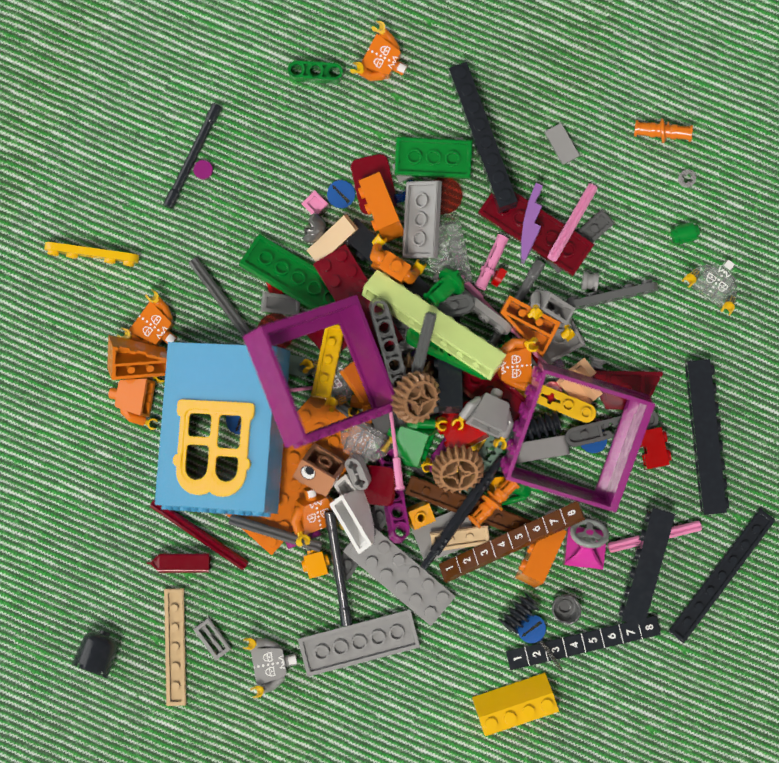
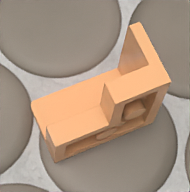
M585 358L569 369L589 377H593L596 374V371ZM564 379L557 381L566 394L589 404L603 394L599 390Z

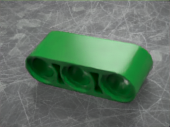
M293 61L288 65L289 77L296 82L338 84L343 79L342 67L337 63ZM297 67L302 70L299 75L292 73V70ZM313 69L321 71L318 76L310 74ZM332 70H337L340 73L337 77L329 75Z

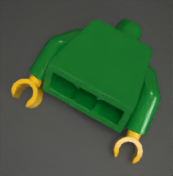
M439 417L436 421L434 419H424L423 423L418 421L417 424L404 423L400 428L395 426L398 456L403 464L415 468L422 467V470L426 473L430 471V467L426 465L432 466L433 463L432 459L427 456L437 431L434 428L437 427L438 430L445 431L446 426L439 425L442 422L447 423L445 417ZM391 427L389 428L387 435L390 437H392Z

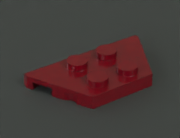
M596 371L592 378L647 394L651 398L663 372ZM602 392L603 394L600 396L605 410H624L627 399Z

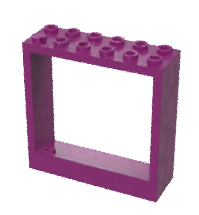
M357 295L261 326L243 336L286 448L294 446V449L392 412L393 406L390 403L393 399L391 395L395 392L392 389V384ZM339 324L372 409L306 433L272 346Z
M539 361L537 366L533 367L531 377H533L532 382L526 387L525 395L527 396L525 402L520 404V416L514 422L512 439H508L506 457L503 456L500 462L505 479L616 513L655 407L654 401L647 394ZM546 374L627 399L595 490L515 467Z

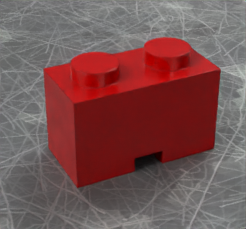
M662 427L646 430L640 448L644 447L645 454L642 455L645 470L670 465L669 461H672L670 450H667L665 442H668L666 431H662Z

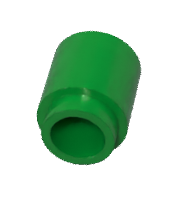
M693 222L675 226L674 229L670 230L673 243H679V245L698 239L697 236L700 235L698 225H694Z

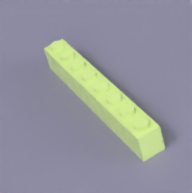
M376 270L364 285L362 296L370 301L374 298L383 299L387 303L392 316L419 334L421 333L425 314L427 312L435 313L437 317L430 341L487 379L491 380L502 366L506 354L501 349L490 345L483 337H478L469 328L457 323L451 316L440 312L436 306L428 304L419 295L407 290L404 285L390 279L387 274ZM381 303L376 304V305L379 306L380 308H382V309L384 308L383 304H381Z

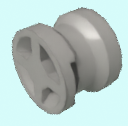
M583 271L581 290L592 289V291L596 292L599 273L589 274L588 271Z

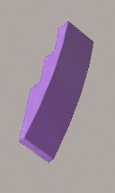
M535 183L523 221L520 243L522 264H525L541 228L540 225L535 224L542 208L541 205L536 203L543 185Z

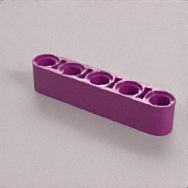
M388 448L385 453L380 452L376 458L377 466L394 468V450ZM383 455H387L390 458V462L385 461ZM395 490L397 499H394L391 506H384L389 538L397 544L402 543L410 533L403 490ZM393 510L400 514L399 518L392 514ZM395 529L401 530L403 536H398Z

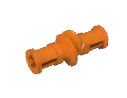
M661 118L659 124L636 120L634 137H637V135L652 138L661 137L662 143H665L667 138L674 140L684 139L691 142L693 125H690V127L678 126V124L669 125V121L665 124L663 118Z
M505 480L493 493L487 491L489 497L482 495V499L485 502L481 503L478 506L479 508L471 516L468 515L467 518L480 529V525L496 509L503 511L501 504L508 499L515 489L518 490L520 488L516 482Z

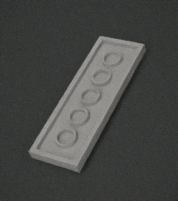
M375 527L374 544L364 552L358 554L351 541L343 549L345 554L430 626L456 597Z
M411 610L298 639L307 677L420 648Z

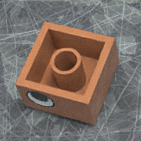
M314 443L301 460L293 477L300 483L314 489L316 493L326 497L343 472L345 460Z

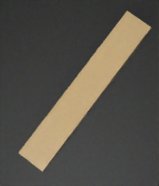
M184 588L164 589L166 706L187 705Z

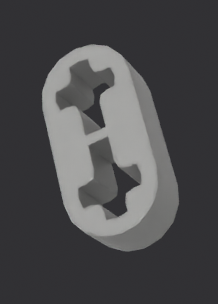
M351 454L345 461V468L353 486L358 490H365L371 483L370 473L364 459L358 454Z

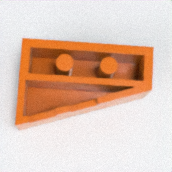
M380 172L359 180L361 187L358 188L362 199L366 198L367 204L364 206L368 215L372 214L374 218L371 223L375 232L379 231L383 239L387 238V242L403 236L404 229Z
M559 531L529 545L526 550L527 554L521 561L515 578L534 588L542 585L567 531Z

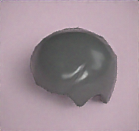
M316 212L308 220L311 227L304 229L305 236L302 240L306 243L316 242L326 231L325 220Z
M562 594L555 598L552 604V614L558 622L571 625L577 622L581 616L580 602L572 595Z

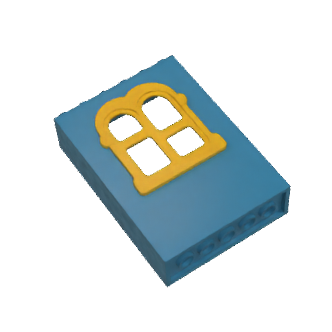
M168 342L155 505H161L163 510L261 517H271V513L278 514L283 440L246 345ZM272 346L288 386L290 351ZM192 413L211 415L209 437H192L189 435V420ZM221 415L241 416L239 448L218 447L219 420ZM190 444L207 445L209 447L208 469L205 476L198 480L191 479L186 473L187 447ZM218 456L238 458V471L233 480L224 482L217 477L216 459Z

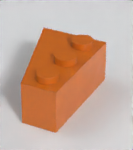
M510 295L507 296L499 314L523 339L529 341L532 337H536L538 341L532 344L539 346L536 352L543 357L561 322L544 313L535 321L533 316L529 318L527 315L532 309L531 306Z
M108 335L107 369L112 380L165 376L167 360L165 347Z

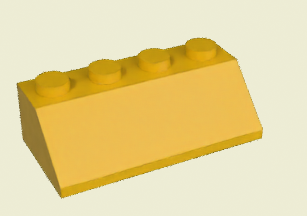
M545 673L472 697L485 736L559 712Z

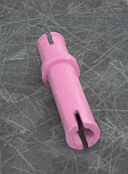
M497 235L496 241L484 266H481V273L474 285L478 289L485 291L489 280L494 276L496 265L509 240L506 236Z

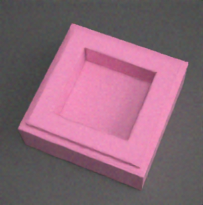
M315 190L302 203V206L311 214L314 212L320 214L328 205Z

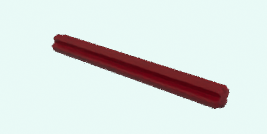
M155 499L151 502L150 508L241 570L247 567L249 562L176 511L161 509V505H155Z

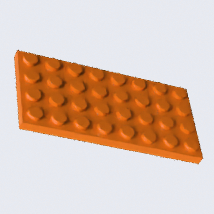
M310 397L297 411L306 433L347 417L336 408L333 412H330L331 405H324L327 399ZM356 425L349 428L348 432L343 430L294 449V446L286 448L283 442L278 514L271 513V517L236 516L292 533L294 530L290 518L295 508V502L297 499L305 496L304 488L307 487V485L295 479L293 475L312 445L316 443L346 461L351 454L361 456L362 454L357 453V451H360V453L366 451L368 446L374 442L371 440L373 438L367 436V433ZM358 432L363 434L362 442L356 440ZM344 468L339 479L347 472L346 468ZM243 529L271 555L284 543V541Z

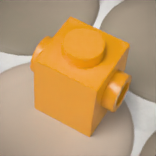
M426 501L406 508L409 526L414 530L436 521L430 504Z
M306 551L307 555L303 556L304 560L301 561L303 571L308 572L309 579L329 574L327 566L330 565L328 555H324L323 551Z

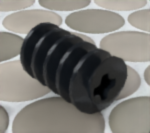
M552 411L551 417L547 412L544 413V419L540 414L537 415L536 420L532 416L523 441H527V436L533 441L535 434L541 439L543 432L546 437H549V431L556 435L557 429L562 433L556 411Z
M525 592L526 598L518 597L521 603L513 602L515 609L508 608L510 615L507 613L502 614L505 620L497 619L510 632L516 634L519 633L517 626L524 627L522 620L529 622L527 615L535 616L533 609L540 611L538 604Z

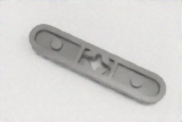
M437 271L432 277L434 280L433 284L440 280V271ZM464 290L462 294L472 297L474 302L472 311L478 315V318L483 323L490 324L499 335H507L511 331V325L504 318L467 290Z

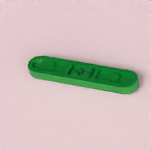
M409 328L405 337L406 342L410 346L417 348L420 334ZM430 341L427 354L478 378L489 380L453 355L448 356L447 351Z

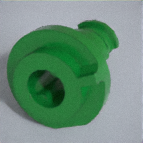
M443 268L439 273L440 280L431 287L428 293L423 294L425 302L438 307L441 302H444L452 294L461 295L465 288L464 280L458 270Z

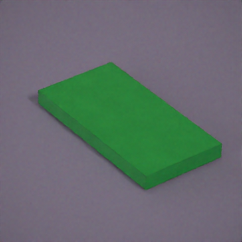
M396 137L394 176L470 179L472 141Z

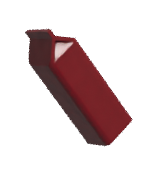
M160 553L151 562H147V564H151L159 573H210V553Z

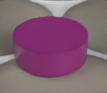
M200 160L194 165L193 171L198 179L207 180L212 176L213 168L208 161Z

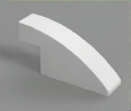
M345 474L334 485L340 496L329 505L358 554H361L374 544L373 517L364 490L356 489L349 475Z

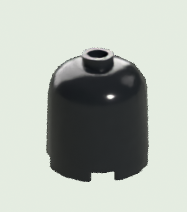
M101 629L99 633L88 632L83 637L71 665L77 667L80 664V669L97 675L103 673L102 677L108 678L118 649L116 641L110 637L111 633Z

